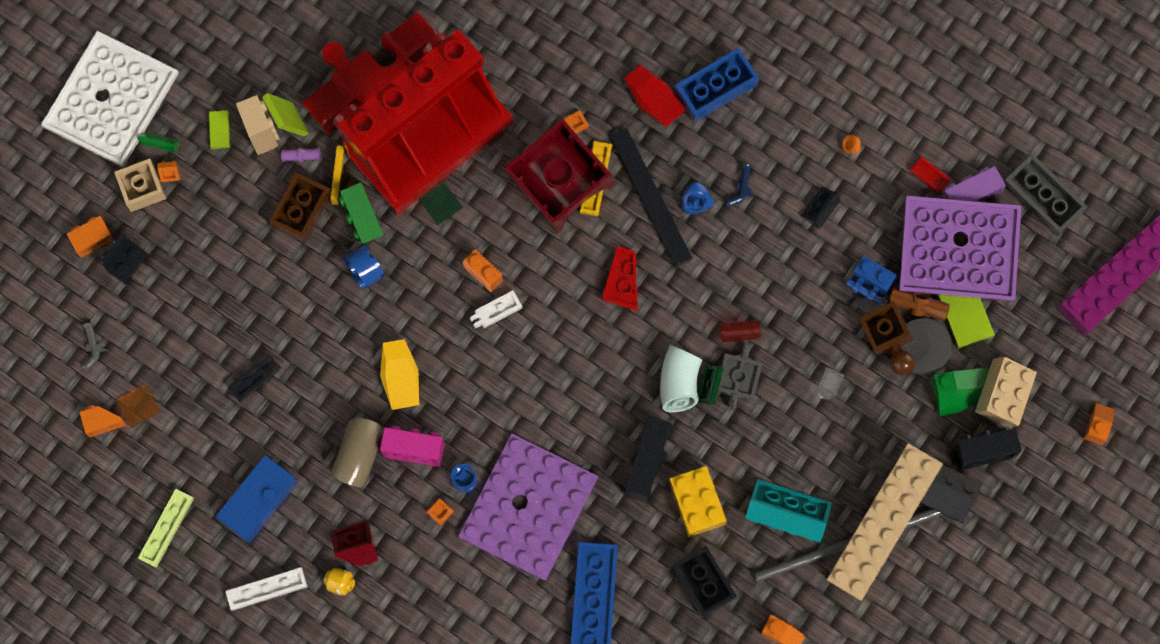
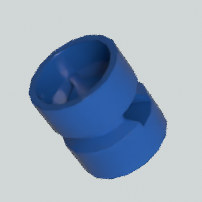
M458 464L451 472V480L457 491L469 493L476 488L478 482L474 468L469 464Z

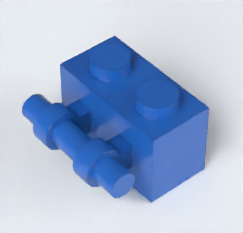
M863 256L852 275V278L857 280V282L849 279L846 285L852 288L853 292H859L866 296L870 302L874 301L880 304L883 298L877 295V293L885 297L897 275ZM862 284L872 289V291L862 286Z

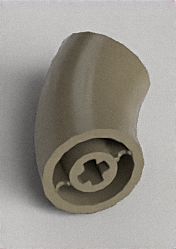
M363 418L348 421L338 455L330 472L332 476L351 486H365L383 434V429L379 424Z

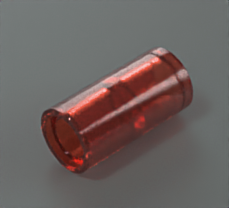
M759 320L720 323L722 343L761 339Z

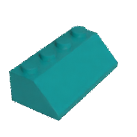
M757 479L745 519L767 525L773 529L786 531L811 541L821 542L832 502Z

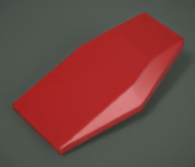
M639 65L624 78L639 108L666 128L686 111V108L670 86L642 65Z

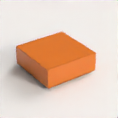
M580 110L563 118L576 134L589 128Z
M439 498L426 513L441 526L454 511Z

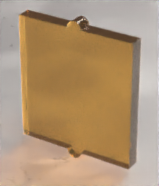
M146 384L116 400L122 412L121 416L125 417L130 428L161 412L155 402V397L151 395Z

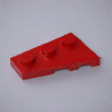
M620 246L616 247L601 301L638 311L636 251Z

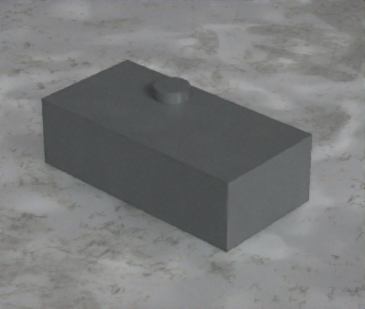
M1033 154L1004 181L1005 187L1057 237L1080 217L1087 208V205Z

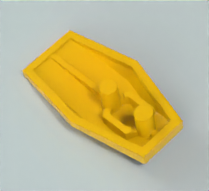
M405 339L383 343L380 378L391 409L395 410L419 405L418 368Z

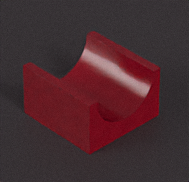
M563 118L504 167L511 181L557 233L564 229V224L568 218L586 200L604 189L610 190L615 186L612 174Z

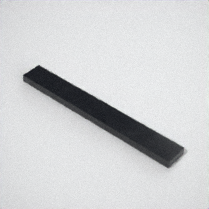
M625 128L610 135L675 268L691 261L692 256L628 129Z

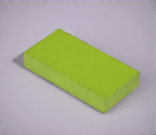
M228 110L209 112L211 149L230 148Z

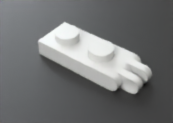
M511 291L475 310L476 314L471 316L470 320L473 322L479 319V321L473 324L474 327L483 326V328H486L522 309V305L515 292Z

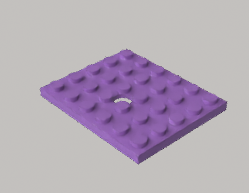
M906 196L899 291L1015 301L1021 206ZM963 232L968 237V242L965 246L960 247L954 243L953 237L956 233Z
M511 434L458 538L546 581L599 477ZM523 495L526 497L528 503L524 509L518 510L513 507L512 501L515 496Z

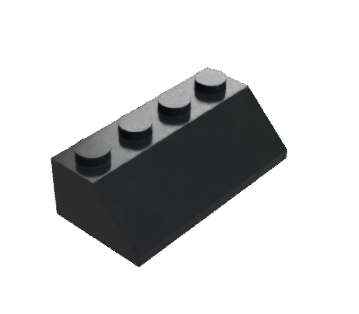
M942 465L920 504L963 524L982 483Z

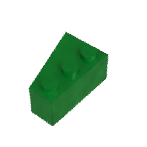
M362 183L340 191L341 195L338 198L342 207H347L349 213H346L349 224L353 223L356 228L353 233L357 242L361 241L364 244L383 236Z

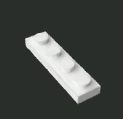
M298 568L228 590L226 595L230 609L233 611L307 588L308 586L303 569Z

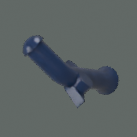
M741 164V183H738L736 186L737 190H739V195L726 199L725 204L727 207L744 201L746 196L754 197L751 193V188L748 187L751 165Z

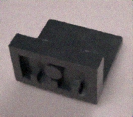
M122 233L121 236L119 235L115 238L110 250L103 253L100 264L110 275L126 285L149 255L133 244L125 233Z

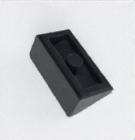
M821 187L801 217L820 229L839 204L840 198L838 194Z

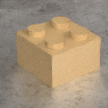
M151 159L114 172L126 206L131 212L167 199Z

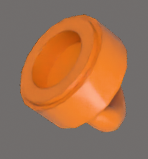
M845 136L842 142L843 150L849 154L859 153L861 142L858 136Z

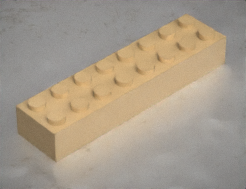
M909 443L906 445L827 578L829 582L862 601L943 463Z

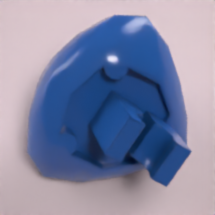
M699 182L690 184L682 196V208L687 215L701 213L714 205L708 190Z

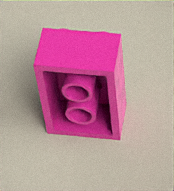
M397 426L384 428L380 448L384 458L441 467L445 443L440 434L429 432L426 435L421 434V431L409 429V432L402 431V428Z

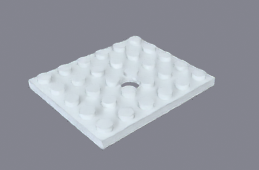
M97 31L41 125L43 128L124 167L139 142L137 139L138 135L146 130L179 72ZM108 90L110 96L106 101L100 102L96 99L98 91Z

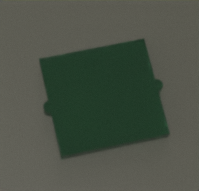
M445 182L434 189L431 188L428 193L419 198L437 225L448 218L451 219L452 215L463 209V206Z

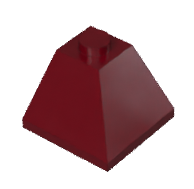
M369 521L331 531L335 557L359 567L379 561Z

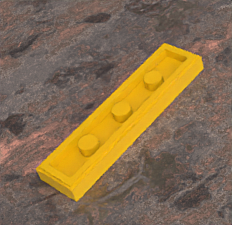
M594 141L592 152L608 169L612 144ZM603 190L590 197L581 205V214L599 215Z

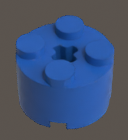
M365 244L342 259L345 266L352 272L353 280L362 290L385 277L378 261L369 254L370 249Z

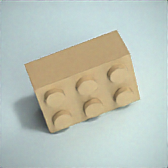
M256 95L236 103L257 155L279 147L277 140L280 139L264 101H260Z
M1006 357L993 359L975 412L1005 427L1019 426L1037 372Z

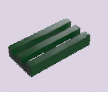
M705 366L698 394L699 404L715 405L723 367Z

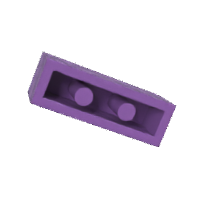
M995 166L990 169L986 167L980 170L976 176L972 177V175H969L957 185L955 183L948 185L942 197L943 199L982 202L1003 192L1006 185Z

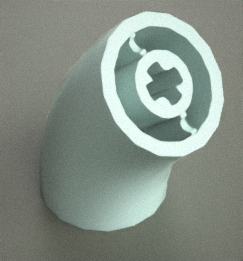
M672 345L668 347L662 366L660 381L661 402L664 411L681 412L692 408L698 403L697 376L702 359Z

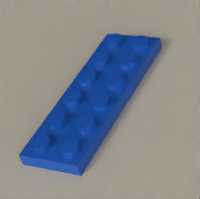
M582 542L578 544L571 644H611L618 545Z

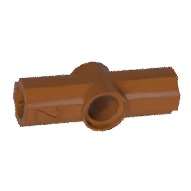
M894 287L890 298V303L895 301L898 307L908 309L911 314L919 317L927 315L945 321L950 308V304L932 299L927 293L899 291V288Z

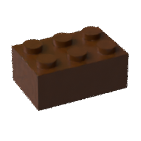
M295 173L269 221L272 228L306 244L331 198L330 188Z

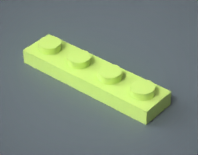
M175 489L138 559L157 568L193 502V497Z

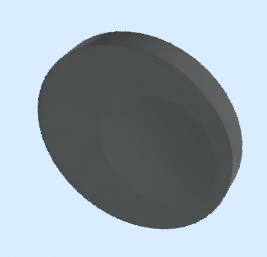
M927 318L915 319L907 323L914 340L901 347L903 351L912 354L915 359V367L912 373L930 374L944 366L951 354V339L946 329L937 321Z

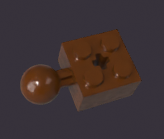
M895 301L860 317L859 319L874 352L880 357L891 351L893 355L890 360L892 371L901 376L910 374L915 367V359L912 354L903 351L901 346L914 339Z

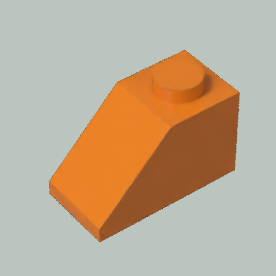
M1095 403L1083 439L1102 446L1108 439L1115 409Z
M91 405L84 408V411L79 412L85 434L89 437L127 426L121 417L99 406Z
M773 615L770 616L761 633L763 637L776 644H801L805 637L794 627Z

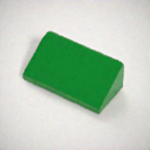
M143 132L137 137L141 145L177 153L180 143L179 139L149 132Z

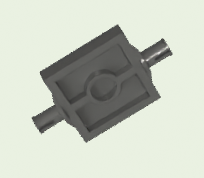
M743 345L741 355L734 356L725 353L722 364L724 369L718 392L730 396L728 404L730 409L732 402H734L732 409H736L738 399L754 400L763 363L748 357L751 348L749 345L746 352V345Z

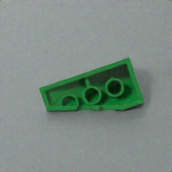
M990 367L935 374L931 381L939 417L959 414L970 406L977 404Z

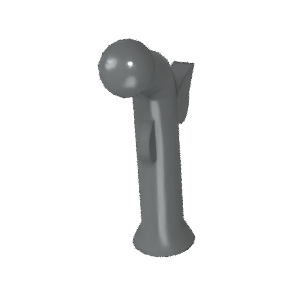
M92 322L82 325L89 341L86 349L92 352V356L82 364V368L85 371H89L98 361L101 352L108 351L100 344H97Z

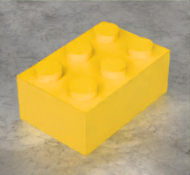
M707 466L670 478L669 484L688 537L726 525L727 521Z

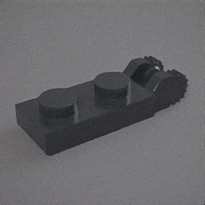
M271 355L259 364H255L227 387L240 403L281 370L278 364L265 373L263 368L267 367L274 360Z

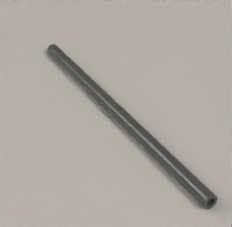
M933 509L912 515L905 528L943 514ZM851 538L755 572V579L759 582L842 552Z

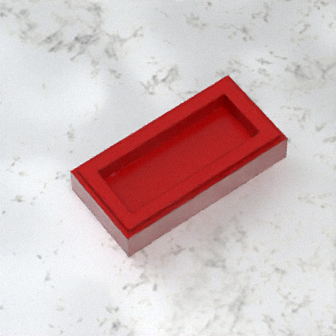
M923 156L909 170L910 173L938 195L951 181V178Z

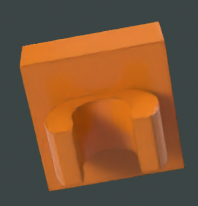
M162 161V163H158L157 169L161 182L180 181L177 161Z

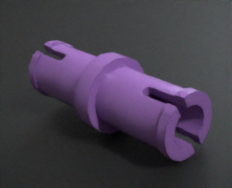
M298 147V149L293 150L283 149L281 151V158L283 162L320 160L321 152L320 148L303 149V147Z

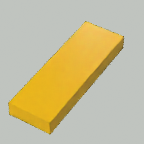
M340 145L336 148L330 198L332 205H339L338 196H340L345 148Z

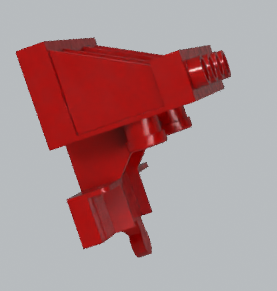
M419 12L407 19L390 34L386 31L383 32L381 44L396 57V61L390 66L383 67L377 64L376 58L369 50H364L350 61L345 55L342 45L336 42L326 44L322 50L323 59L326 64L333 66L337 72L333 71L331 80L302 102L304 109L326 134H329L336 127L339 129L350 162L397 216L513 124L512 115L497 99L481 69L485 65L481 53L459 29L449 37L445 33L435 32Z

